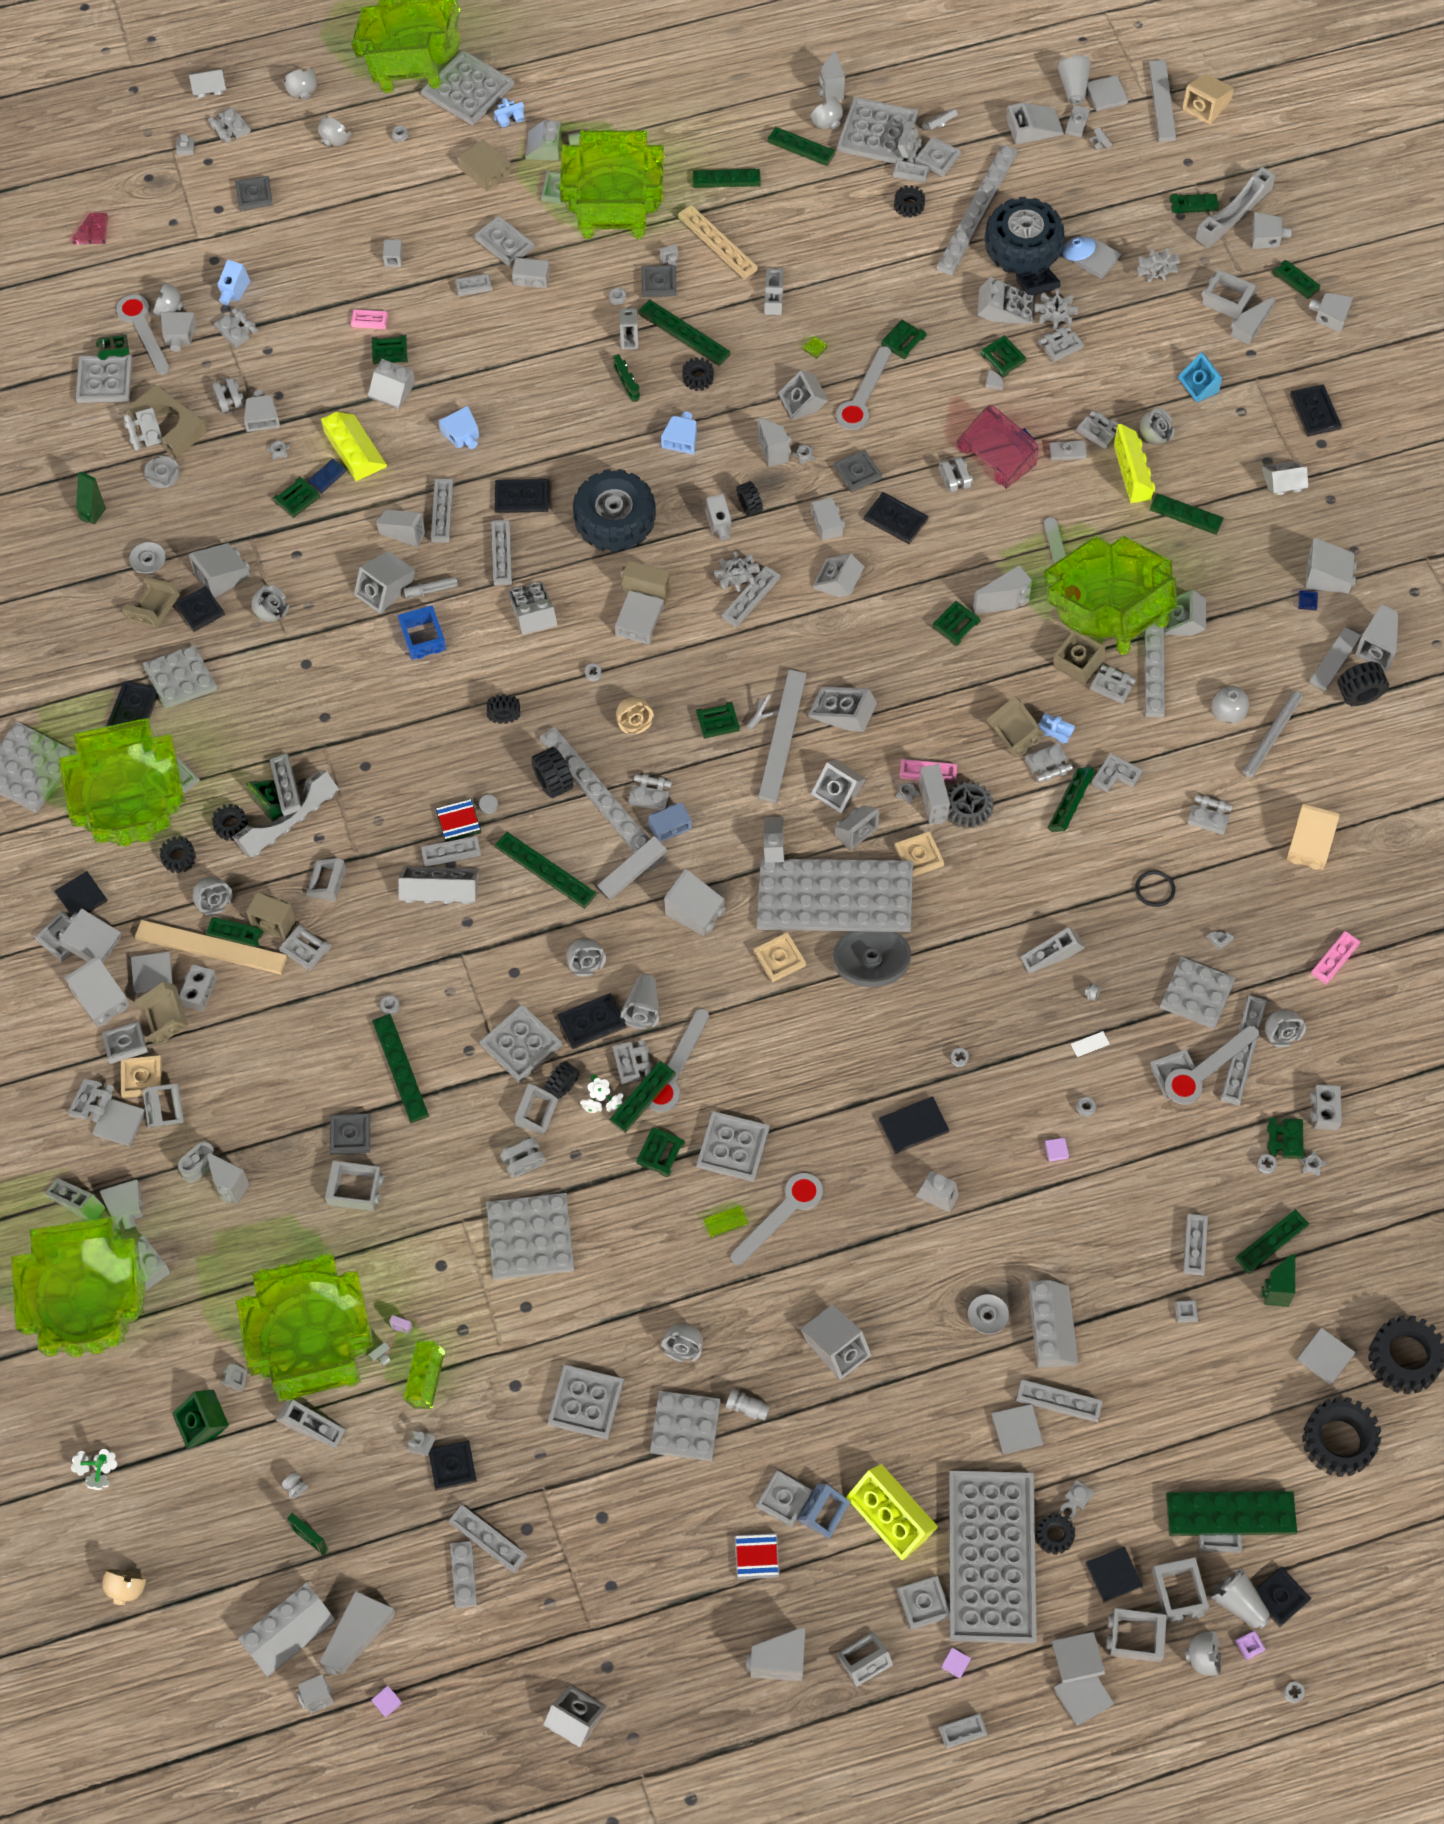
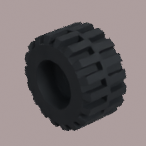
M1374 661L1360 663L1349 668L1337 680V685L1344 701L1350 706L1371 703L1384 695L1389 689V682L1381 665Z
M554 746L532 756L534 773L542 789L550 798H555L573 789L574 784L571 771L562 754Z

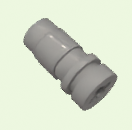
M733 1388L726 1408L730 1410L735 1409V1412L741 1411L745 1413V1416L757 1420L759 1418L765 1421L771 1405L756 1398L748 1397L744 1392L739 1393V1390Z

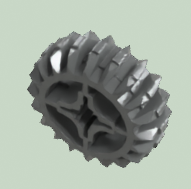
M963 780L961 785L956 782L954 787L950 786L947 792L950 801L948 818H951L952 824L958 822V828L963 824L965 829L968 828V825H971L974 829L976 824L981 827L983 821H988V818L992 815L994 804L993 796H990L991 792L986 790L985 785L980 787L979 782L972 784L971 780L969 783H965ZM980 807H983L980 811L974 813L975 810H978Z

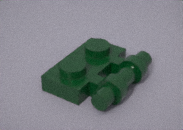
M1269 1118V1125H1267V1133H1269L1267 1149L1269 1154L1277 1157V1151H1283L1284 1159H1303V1119H1283L1282 1126H1278L1276 1118ZM1277 1134H1283V1142H1277Z

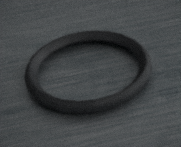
M1148 871L1137 879L1135 891L1139 900L1144 904L1152 907H1161L1168 904L1174 898L1175 884L1163 872ZM1153 874L1166 878L1172 889L1169 898L1161 903H1152L1145 900L1139 891V885L1143 878Z

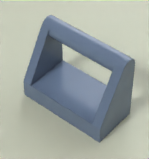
M817 1484L797 1520L830 1539L851 1502L828 1484ZM828 1497H831L840 1502V1505L827 1528L824 1529L815 1522V1519Z

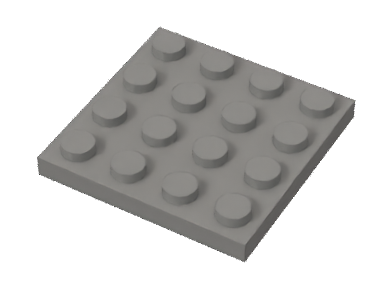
M463 50L421 90V95L473 126L514 86V80Z
M854 97L837 145V151L896 164V160L903 161L904 158H902L898 143L906 122L913 121L915 126L918 110Z
M16 722L0 743V795L37 813L79 758L78 752Z
M566 1193L486 1202L493 1280L574 1271Z

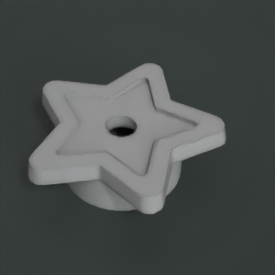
M276 440L267 450L272 453L273 460L278 457L287 458L286 451L290 448V445Z
M800 444L797 451L792 453V455L799 458L800 464L807 460L814 461L815 458L812 455L814 447Z
M914 782L898 784L899 792L896 795L897 799H904L910 804L913 797L920 795L915 790Z
M1312 1152L1308 1157L1300 1159L1304 1164V1174L1312 1172L1319 1176L1320 1168L1326 1164L1325 1161H1322L1317 1156L1316 1152Z

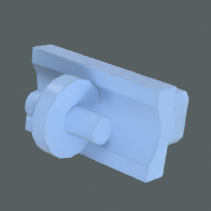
M506 97L502 98L503 104L498 105V110L494 111L495 122L498 121L501 128L510 125L509 117L513 116L516 123L524 121L523 102L515 104L513 100L508 102Z
M1044 713L1039 726L1045 732V736L1054 737L1063 744L1067 743L1075 726L1062 721L1060 716L1053 717Z

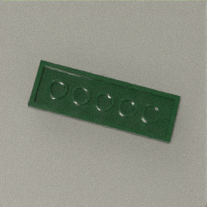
M1294 1491L1166 1493L1169 1536L1296 1535L1298 1532Z

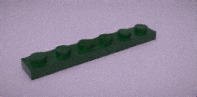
M651 299L639 309V315L718 366L730 356L728 349Z
M506 832L495 844L497 850L585 909L596 897L594 890L509 832Z
M391 1014L372 1020L410 1123L428 1118L427 1108Z

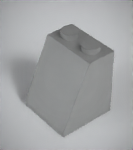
M1314 538L1307 559L1305 588L1349 594L1351 587L1355 586L1356 576H1353L1357 566V561H1354V553Z
M229 543L189 554L195 576L203 586L209 589L214 598L250 578L249 564L246 560L242 561L239 551L236 548H232Z
M387 551L360 566L354 595L381 614L404 592L403 588H407L412 584L415 569L390 551Z
M1380 605L1361 637L1355 654L1356 657L1367 662H1378L1383 670L1387 672L1390 670L1397 651L1398 612L1394 611L1391 607Z
M687 869L682 872L664 898L665 915L703 937L707 932L713 930L716 919L722 917L726 909L724 898Z
M98 956L65 977L72 995L97 1027L108 1023L112 1017L123 1013L130 1006L126 996Z
M833 1304L801 1328L806 1342L839 1380L843 1379L872 1356L863 1332Z
M799 1628L752 1646V1653H747L746 1665L747 1671H751V1678L802 1681L805 1628Z

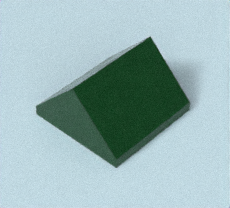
M274 780L249 781L246 784L250 797L271 822L284 815L281 810Z

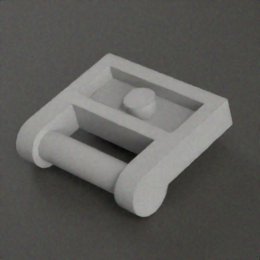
M298 925L279 947V950L311 971L323 955L329 952L331 944L327 941L323 942L308 932L304 926ZM302 936L319 949L316 951L298 938Z

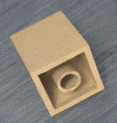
M1205 73L1187 86L1182 110L1211 125L1232 100L1234 88Z
M1302 804L1286 860L1294 864L1309 866L1315 870H1324L1340 814Z

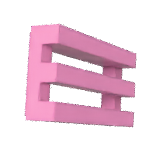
M353 309L351 326L386 329L388 311Z

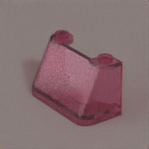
M988 405L957 439L956 443L960 452L968 454L972 450L995 470L994 479L996 483L1002 485L1005 489L1036 466L1039 449L1035 440L993 405Z

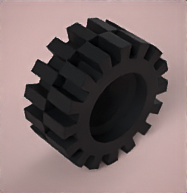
M905 185L904 189L900 187L895 194V211H898L899 215L903 213V217L909 215V218H912V215L917 217V213L919 215L922 213L925 206L923 190H919L917 186L913 188V185H910V188H908V185ZM911 199L914 200L915 203L908 204L905 203L904 200Z
M695 357L694 361L692 358L689 359V362L686 361L682 370L683 383H685L686 387L689 386L691 390L695 388V391H698V388H701V391L704 390V387L706 389L709 388V384L712 385L714 381L712 363L709 364V360L704 361L702 357L701 360ZM696 371H701L705 373V375L701 377H695L692 375V373Z
M752 481L736 487L738 500L746 515L751 516L763 511L762 499Z
M502 694V696H492L487 700V718L490 721L493 720L494 723L498 721V724H502V722L508 724V721L512 723L520 718V702L515 696L511 697L509 694L508 696Z
M229 804V807L222 805V810L219 807L217 808L218 813H213L212 824L215 833L221 839L224 837L228 841L230 837L231 841H233L232 837L248 825L245 812L242 808L239 809L238 805H235L234 808L232 804ZM228 818L237 819V823L234 826L225 827L223 825L224 820Z
M175 836L172 837V841L167 839V844L163 842V848H160V858L167 870L170 869L172 873L175 870L177 873H180L181 869H183V872H186V867L192 868L191 863L194 864L196 859L192 843L187 838L183 840L182 836H179L177 840ZM176 850H183L185 852V855L180 859L174 860L171 858V854Z
M567 1061L561 1062L555 1068V1071L551 1072L552 1075L548 1077V1081H546L544 1086L545 1090L557 1099L562 1098L574 1086V1082L577 1081L579 1076V1070Z
M1050 1513V1516L1046 1515L1043 1520L1041 1519L1037 1527L1036 1537L1037 1543L1041 1544L1040 1548L1042 1550L1046 1549L1047 1553L1054 1552L1053 1555H1057L1059 1552L1063 1554L1065 1550L1068 1551L1075 1539V1527L1072 1526L1073 1522L1071 1520H1067V1516L1062 1517L1061 1513L1057 1515ZM1053 1526L1061 1528L1064 1533L1063 1539L1060 1541L1051 1540L1048 1537V1529Z

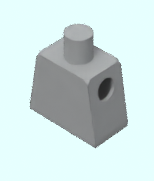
M1254 212L1252 221V249L1279 247L1281 238H1291L1292 228L1282 227L1281 217Z
M1325 293L1322 302L1312 299L1309 309L1318 312L1316 322L1341 333L1353 297Z
M632 307L620 309L621 349H638L637 309ZM632 330V335H626V331Z
M161 312L165 344L170 345V349L175 352L181 350V345H190L197 325L194 312Z
M262 390L255 391L254 397L246 399L244 422L247 432L280 428L272 397L270 395L265 396Z
M724 494L706 498L705 514L712 534L719 535L721 541L728 540L731 537L729 533L731 531V518Z
M930 1171L918 1190L916 1197L950 1213L959 1197L957 1184L954 1181Z
M137 1179L101 1190L100 1194L114 1223H123L125 1231L135 1229L137 1227L135 1219L143 1216L142 1192Z

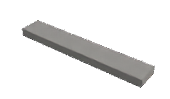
M1166 60L1149 61L1159 142L1176 141Z
M1248 995L1238 1034L1248 1026H1254L1258 1031L1260 1030L1267 1000ZM1257 1039L1231 1058L1221 1101L1240 1106Z

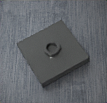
M269 176L235 181L240 211L273 206Z
M676 265L642 266V297L677 296Z
M865 449L834 463L835 470L851 493L882 479L881 472Z
M370 1113L330 1115L331 1155L371 1152Z

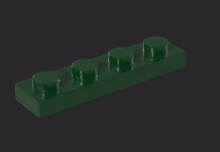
M776 126L768 137V143L825 166L829 165L835 155V150Z
M760 169L693 170V188L761 186Z
M1156 493L1149 510L1217 535L1224 517Z
M1091 767L1076 769L1047 827L1051 832L1066 831L1095 773Z
M660 1060L609 1119L610 1122L626 1133L674 1078L676 1072Z
M1295 1209L1237 1255L1235 1260L1250 1274L1305 1230L1309 1223Z

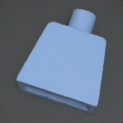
M231 260L226 262L218 282L221 292L219 301L224 305H228L230 300L239 301L250 283L243 264Z
M468 406L439 420L440 432L457 448L467 445L469 449H474L478 445L476 441L479 438L478 426Z
M683 412L681 417L673 416L661 436L662 448L689 454L695 453L697 422L691 420V413Z

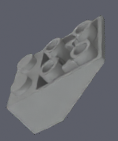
M1028 103L1009 105L1007 108L1006 120L1015 145L1064 135L1054 108Z
M992 277L979 288L977 316L992 322L1032 324L1034 295H1027L1025 291Z
M534 582L528 586L515 587L507 591L522 635L557 626L554 607L543 582Z

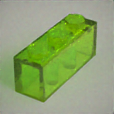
M416 1341L403 1400L414 1409H432L445 1354V1351L435 1341Z

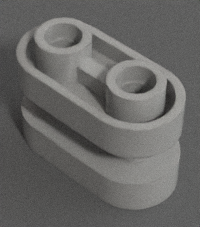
M232 377L225 379V385L220 386L219 381L211 383L222 413L229 411V405L234 404L235 409L242 407V403L245 402L242 393L237 391L239 390L237 380H233ZM229 391L230 398L225 399L223 392Z
M959 456L952 459V464H949L948 460L939 462L940 473L949 493L956 492L958 485L963 490L971 488L973 477L967 471L965 459Z
M524 1138L519 1144L507 1146L502 1150L500 1157L504 1164H510L507 1167V1171L511 1178L521 1176L546 1162L543 1152H536L540 1146L535 1138Z
M201 1142L179 1160L178 1169L186 1182H196L210 1171L207 1155L211 1153L216 1156L211 1144Z

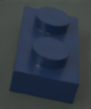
M332 458L308 480V484L322 494L346 473V469Z

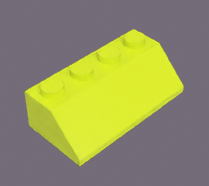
M335 412L321 419L324 433L355 481L387 467V464L355 415Z
M1118 424L1114 448L1130 503L1151 500L1152 494L1155 492V484L1151 482V471L1146 466L1147 459L1146 454L1142 452V440L1138 438L1136 431Z
M882 1464L870 1469L846 1496L856 1510L901 1560L908 1557L938 1528L934 1521Z

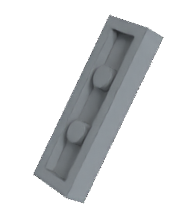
M477 836L421 847L425 867L481 856Z
M1187 1214L1183 1274L1204 1276L1208 1216Z
M472 1542L452 1543L450 1547L455 1607L458 1609L477 1606Z

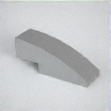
M766 268L764 315H782L784 269Z

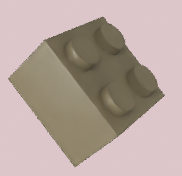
M1073 630L1053 656L1054 667L1085 685L1106 658L1105 646Z
M256 892L246 911L252 927L260 928L265 934L284 941L290 936L297 923L289 902L273 899L272 896L265 893L262 895Z

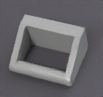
M317 860L306 895L336 902L346 870L344 860ZM322 868L332 869L327 889H316Z
M178 1084L154 1086L142 1090L148 1129L184 1123ZM171 1089L176 1120L163 1121L158 1091Z
M528 1084L514 1118L515 1125L545 1134L559 1099L535 1085ZM535 1097L550 1101L540 1126L527 1119Z
M873 1631L836 1653L856 1687L893 1665L888 1650ZM874 1642L878 1649L877 1651L852 1666L849 1664L846 1657Z

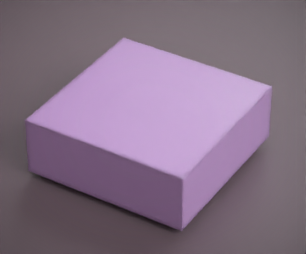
M1065 1138L1045 1141L1049 1162L1069 1158Z
M391 1316L389 1322L393 1330L407 1335L411 1334L413 1327L410 1321Z
M1255 1630L1235 1640L1245 1660L1266 1650Z
M951 1648L942 1665V1669L961 1679L971 1658Z
M389 1686L371 1700L385 1718L402 1704Z

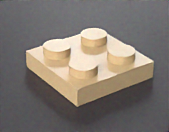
M930 831L897 842L894 845L900 860L913 861V877L944 866V861Z
M788 932L754 948V954L772 983L806 966L804 958Z
M161 1056L121 1060L122 1098L143 1096V1089L162 1086Z

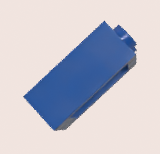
M433 605L397 615L411 660L421 659L427 655L438 654L447 650ZM433 622L438 638L412 645L407 629Z

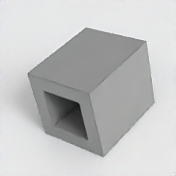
M396 239L384 240V266L402 267V241Z

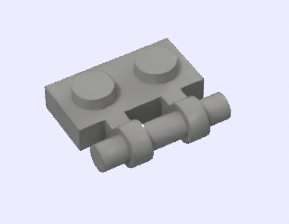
M233 107L218 114L220 120L215 119L213 116L209 118L213 130L217 131L218 136L226 143L231 141V136H234L237 140L250 133L249 126Z
M913 121L906 122L898 143L902 158H906L909 163H915V158L917 157V152L921 149L922 142L920 138H917L918 130L915 128Z
M234 308L232 310V313L235 315L233 318L227 314L216 321L214 327L234 348H237L249 340L247 333L251 331L253 334H256L258 329L252 320L246 318V314L243 311ZM242 322L244 326L240 327L238 324Z
M1069 326L1060 327L1056 332L1043 335V338L1038 340L1040 346L1046 344L1044 350L1053 362L1083 349L1084 344L1075 332L1068 335L1071 332Z
M153 408L135 412L137 420L132 421L130 414L124 416L126 422L124 425L128 429L130 444H133L134 450L141 449L139 442L143 440L146 447L162 443V435ZM136 425H140L142 432L140 436H137L134 427Z
M1092 411L1089 415L1091 418L1087 416L1077 427L1076 432L1106 449L1115 439L1118 423L1105 418V415L1100 412Z
M1103 664L1100 671L1106 674L1098 672L1091 684L1090 690L1124 704L1132 689V686L1127 683L1135 685L1137 679L1131 677V674L1127 672L1124 674L1115 670L1116 668L1113 666L1108 667Z
M1059 743L1025 756V761L1032 774L1040 772V775L1036 776L1038 783L1042 781L1048 782L1053 777L1066 775L1067 772L1073 770L1071 763L1062 764L1067 762V757ZM1055 766V769L1050 770V771L1047 770V769L1052 768V767Z
M635 774L634 781L641 782V785L632 786L629 805L660 811L665 810L670 793L663 790L664 787L671 788L672 781L666 780L664 777L654 778L649 777L648 774ZM647 785H656L657 789L647 788Z
M1196 794L1194 801L1201 803V807L1193 805L1187 824L1224 835L1229 815L1223 814V810L1231 812L1233 805L1226 803L1224 800L1218 801L1209 798L1210 796L1207 795L1201 796ZM1207 805L1218 808L1217 812L1206 809Z
M645 1040L638 1041V1048L634 1049L632 1042L612 1046L621 1084L640 1080V1072H645L647 1076L654 1068L653 1063L649 1059L650 1051L649 1047L645 1044ZM640 1056L642 1063L637 1064L635 1057Z
M84 1079L68 1114L71 1117L87 1120L90 1113H92L93 1115L90 1120L98 1123L100 1117L105 1113L104 1108L107 1102L113 1096L111 1093L114 1087L107 1084L105 1089L102 1090L104 1085L101 1082ZM97 1098H100L97 1106H95Z

